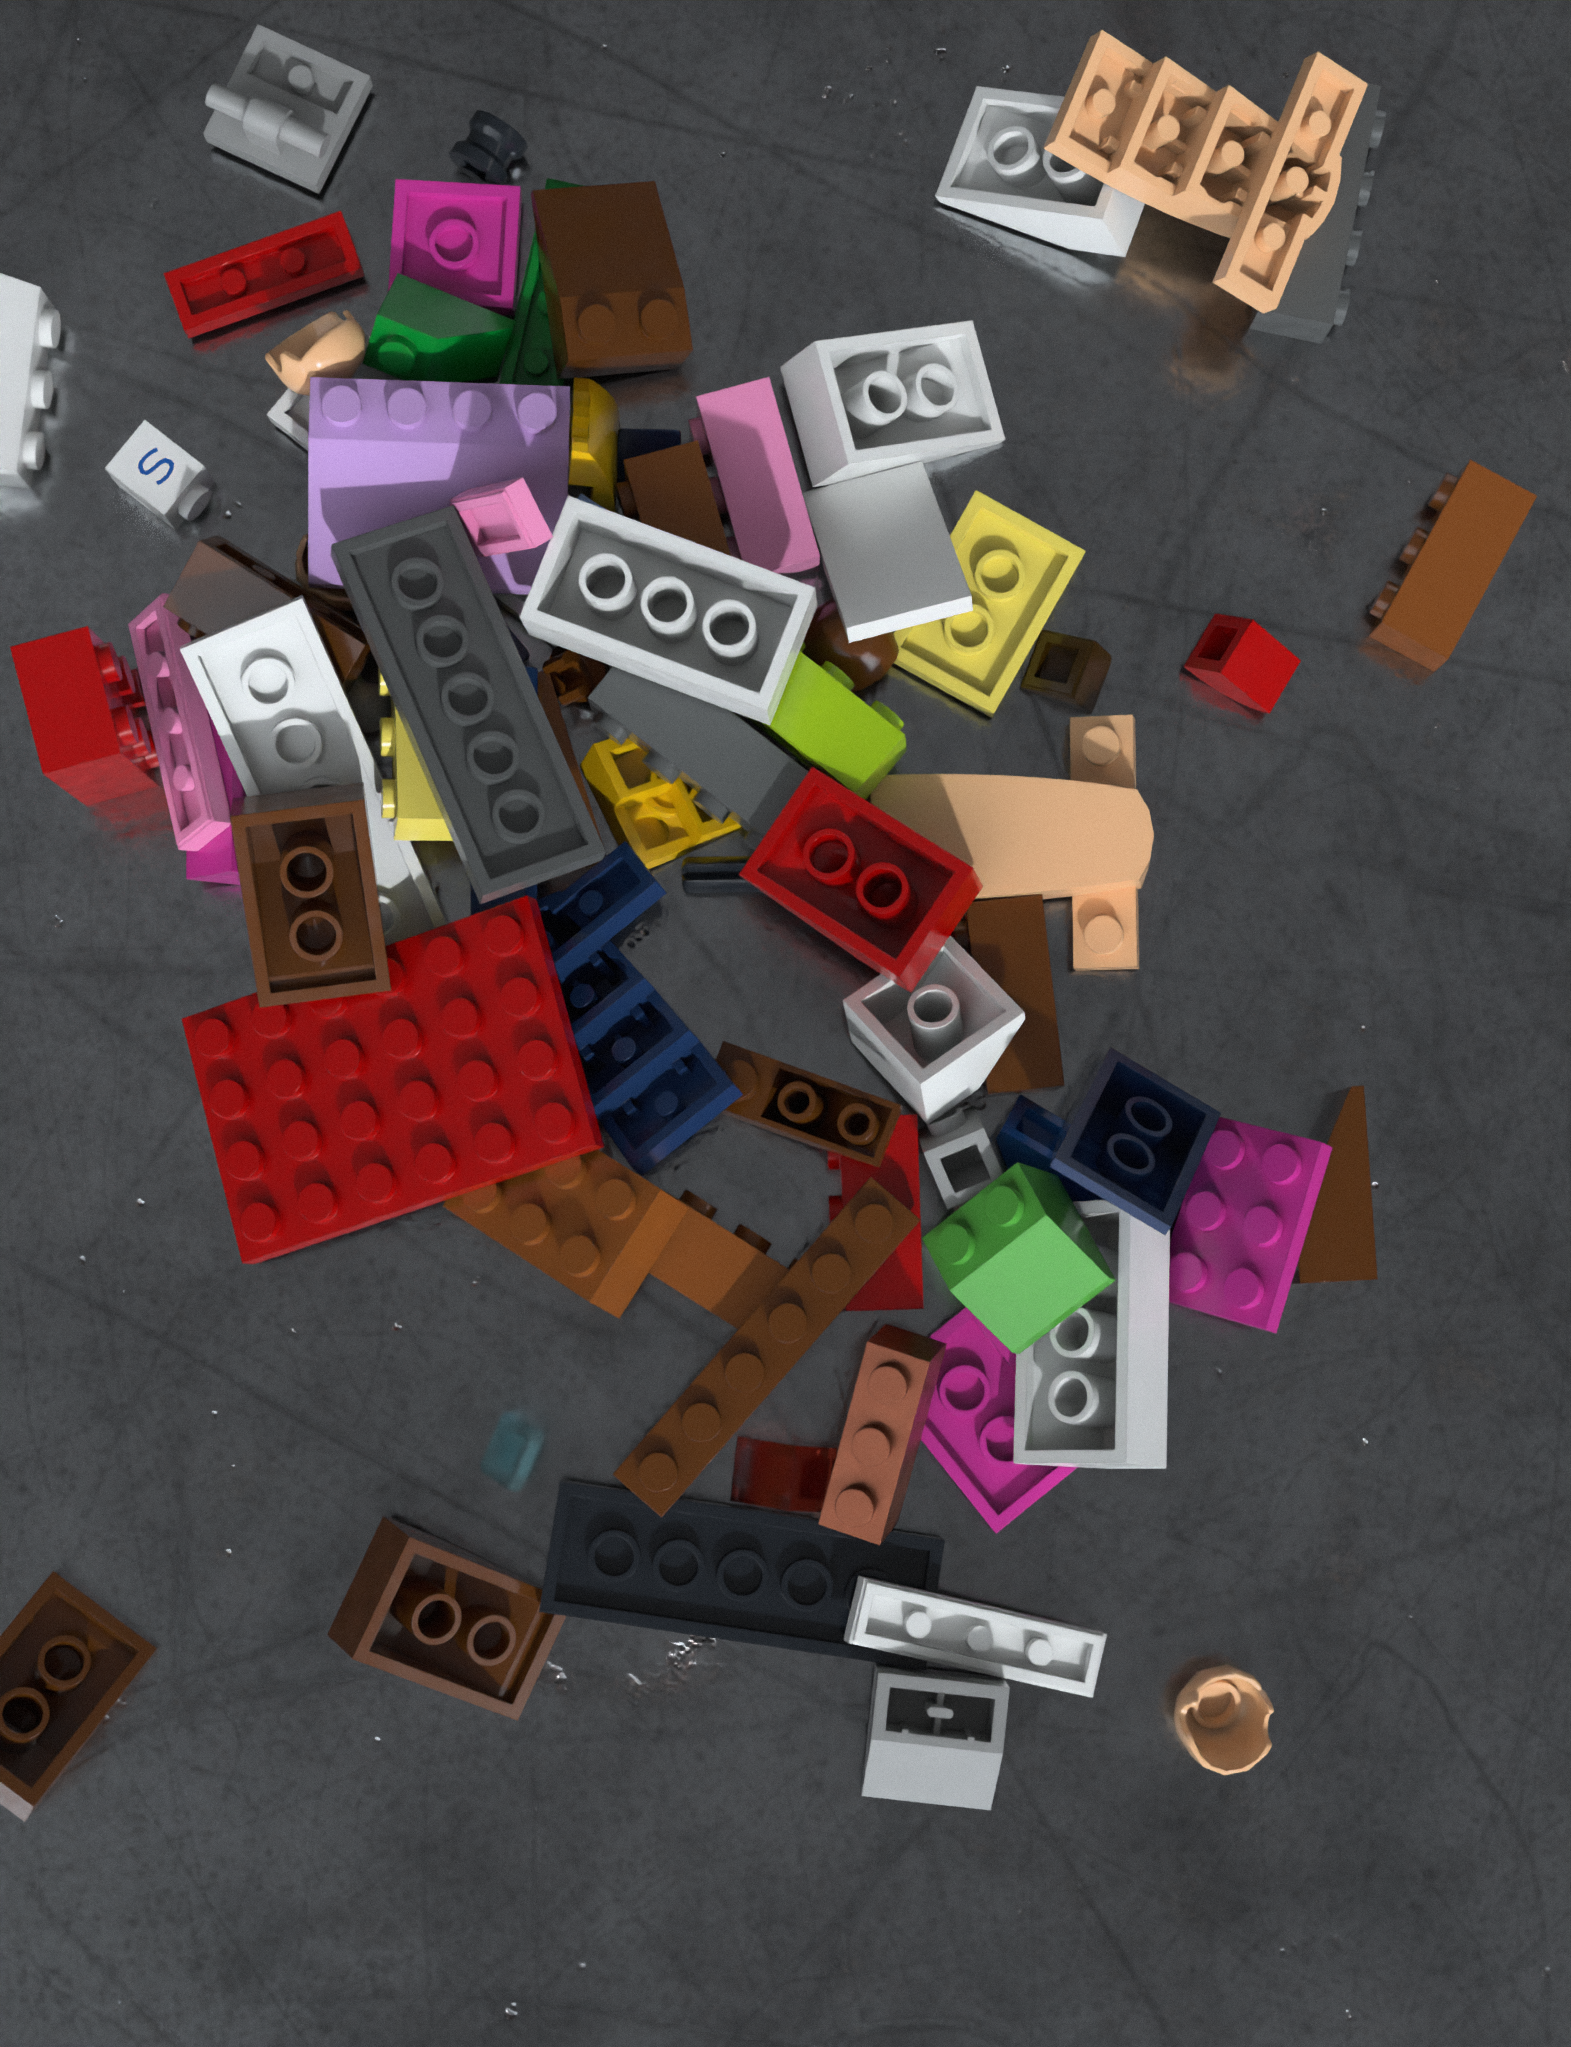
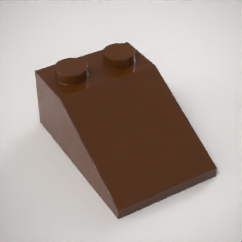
M655 181L532 190L531 200L557 379L679 369L693 351L684 284Z
M364 782L233 798L230 821L259 1008L391 991Z
M383 1516L327 1636L353 1660L518 1721L566 1616L539 1612L543 1586L438 1537Z
M54 1571L0 1636V1804L24 1822H26L157 1649Z

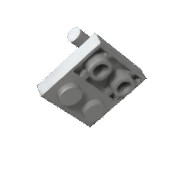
M257 24L227 86L214 82L207 92L205 104L215 110L203 134L207 143L319 194L373 87L370 75Z

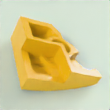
M574 377L569 423L568 485L591 486V500L606 510L615 513V484L617 483L618 460L617 442L620 423L618 406L609 392L596 382L587 378Z
M610 738L594 743L579 765L618 845L626 841L648 869L695 851L742 828L729 816L721 824L700 809L693 802V798L698 792L679 777L671 785L656 775L642 762L647 753L628 738L622 745L617 744Z

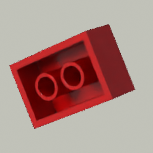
M88 626L10 647L43 775L85 806L159 786L154 769L159 767L152 731L151 729L146 730L139 712V707L146 706L139 672L136 668L130 670L125 656L118 657L111 642L104 643Z

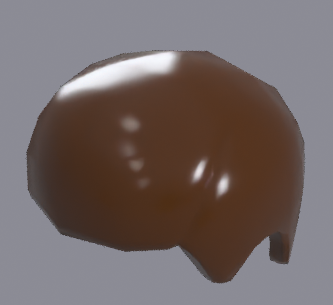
M833 597L816 608L803 641L806 648L802 651L803 654L820 667L825 661H829L842 670L855 684V687L851 690L853 692L863 690L881 679L896 661L899 647L893 632L849 643Z

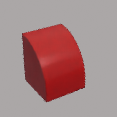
M1215 613L1184 667L1201 681L1230 699L1252 709L1270 714L1301 660L1253 619Z

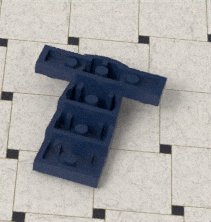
M624 841L563 892L559 890L537 900L596 1118L601 1122L629 1165L640 1176H643L740 1098L743 1093L679 1014L610 941L619 931L667 894L636 852Z

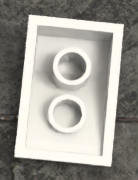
M977 86L935 197L937 200L948 206L1068 249L1126 257L1145 203L1110 187L1043 149L1064 97Z
M973 320L814 341L780 366L812 487L835 484L920 461L924 464L996 445L1005 440Z

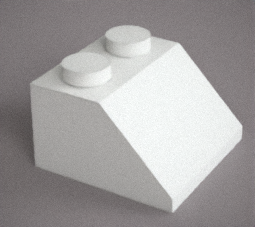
M949 936L912 993L880 974L843 1000L851 1042L927 1125L981 1087L1025 1020V1012L951 936Z

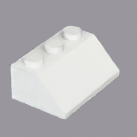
M0 273V485L31 489L33 470H40L44 462L45 438L44 434L38 432L41 408L48 409L52 400L53 378L51 372L46 370L49 347L56 348L59 343L61 320L59 311L54 309L53 304L41 287Z

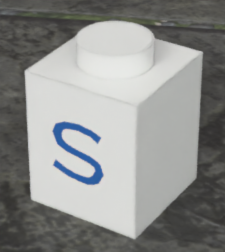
M146 420L141 423L105 467V470L119 487L174 530L185 519L192 521L201 514L212 496V491L209 489L215 483L203 464Z

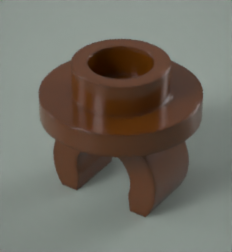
M557 646L552 651L549 659L542 666L544 673L550 674L553 686L561 694L558 699L562 705H568L574 701L587 702L589 695L610 670L608 664Z

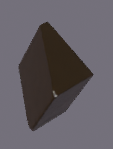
M1042 629L1020 687L1025 691L1071 708L1092 713L1108 673L1112 657L1094 640Z

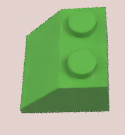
M1019 1162L922 1237L949 1291L1015 1354L1023 1352L1116 1281L1058 1175Z

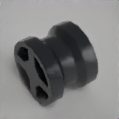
M477 110L469 121L470 133L465 140L457 141L449 152L450 159L465 174L481 184L504 185L508 179L506 169L511 161L519 160L528 148L527 142L513 127L488 112Z

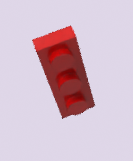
M341 211L163 273L188 338L365 276Z

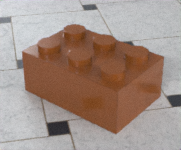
M598 1149L448 1199L443 1204L444 1208L588 1302L619 1319L689 1209L659 1187Z

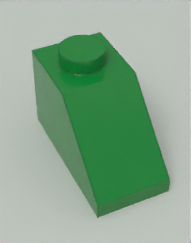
M397 273L377 313L362 364L407 381L464 382L497 377L516 321Z

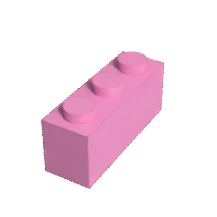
M766 377L696 396L698 417L688 420L692 442L698 440L702 456L709 455L714 477L709 478L719 515L725 513L731 536L726 537L731 556L791 579L819 572V550L770 378Z

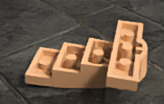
M1100 30L1089 38L1043 149L1138 201L1185 222L1230 238L1212 283L1264 314L1277 309L1304 240L1308 239L1319 228L1335 203L1341 179L1342 157L1340 152L1368 84L1317 51L1304 58L1279 121H1276L1232 86L1227 85L1215 91L1165 56L1152 63L1104 30Z
M1133 715L1070 717L1071 780L978 774L886 775L872 791L871 804L974 868L983 887L973 902L1041 894L1043 899L1072 896L1073 968L1076 971L1139 969L1138 889L1142 888L1149 868L1154 832L1150 811L1136 789L1135 718Z

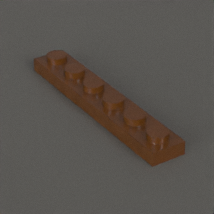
M870 1177L612 1475L662 1518L911 1232L920 1219Z

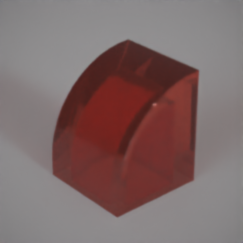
M738 1436L730 1501L785 1511L822 1512L838 1448Z

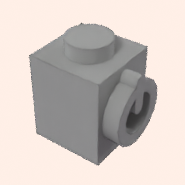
M955 1106L927 1126L918 1129V1138L924 1156L947 1210L950 1208L955 1211L1003 1174L975 1106L965 1110Z

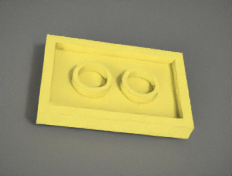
M976 490L950 534L952 544L972 595L973 611L895 631L894 637L899 647V653L894 664L992 718L1086 551Z

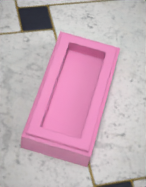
M523 477L467 489L450 499V506L454 505L471 546L479 558L536 548L553 538Z

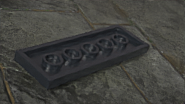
M560 1480L539 1612L926 1670V1660L850 1644L844 1641L843 1638L858 1575L937 1593L945 1540L940 1537L892 1530L884 1541L877 1545L819 1525V1519L685 1498H679L661 1518L631 1490Z

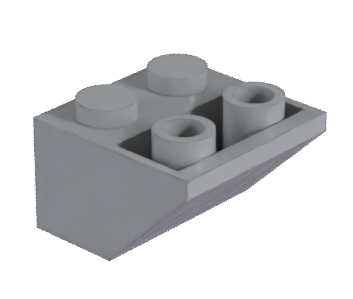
M875 1663L861 1796L991 1810L1004 1749L1010 1687L1005 1679L994 1676L932 1669L922 1670Z

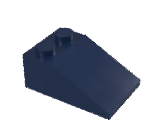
M1110 1047L1078 1095L1059 1132L1049 1167L1163 1235H1166L1172 1227L1221 1112Z

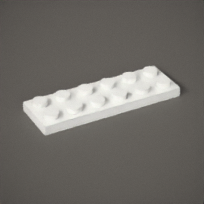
M303 595L181 645L180 651L247 797L364 782L386 946L448 924L413 842L394 840L393 818L381 817V780L384 777Z

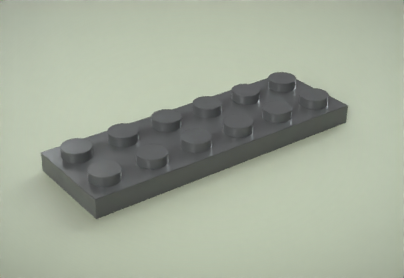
M454 505L332 544L330 556L479 903L482 904L602 861L606 853Z

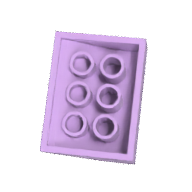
M310 377L308 433L309 588L345 589L330 556L332 544L449 507L450 499L463 491L523 477L546 524L553 534L568 497L570 387ZM550 539L532 549L480 558L476 556L492 593L528 595Z

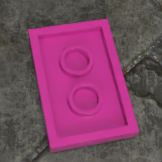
M1219 1117L1181 1204L1170 1240L1169 1303L1276 1334L1332 1147L1320 1141Z
M964 1307L928 1336V1338L947 1343L921 1441L997 1534L1078 1467L1013 1463L1016 1354L1012 1353L979 1319Z

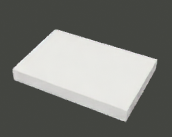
M922 461L802 492L820 558L849 643L973 611L971 592Z

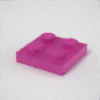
M395 179L388 291L397 273L497 314L515 316L522 206L521 186Z

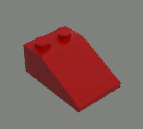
M811 767L739 873L743 879L831 941L910 993H912L983 887L973 867L814 767Z

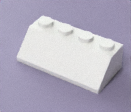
M1106 1200L1073 1202L1116 1281L1023 1352L1016 1354L1013 1463L1105 1469H1166L1170 1230L1166 1235H1163Z

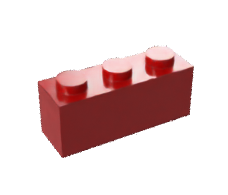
M917 1114L900 1115L880 1168L827 1151V1170H839L840 1195L828 1196L829 1224L870 1177L920 1219L911 1232L844 1307V1311L924 1309Z

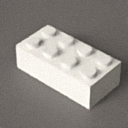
M568 495L552 534L553 538L550 539L519 617L528 634L771 725L817 608L815 587Z

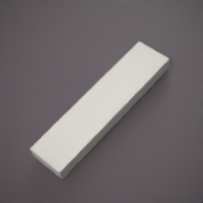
M858 1575L843 1640L850 1644L1093 1698L1107 1634L1095 1629Z

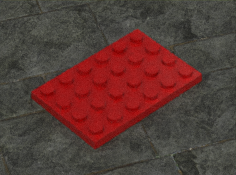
M527 895L387 945L386 952L391 991L260 1008L258 995L255 992L182 1018L242 1263L256 1264L604 1147L537 899Z

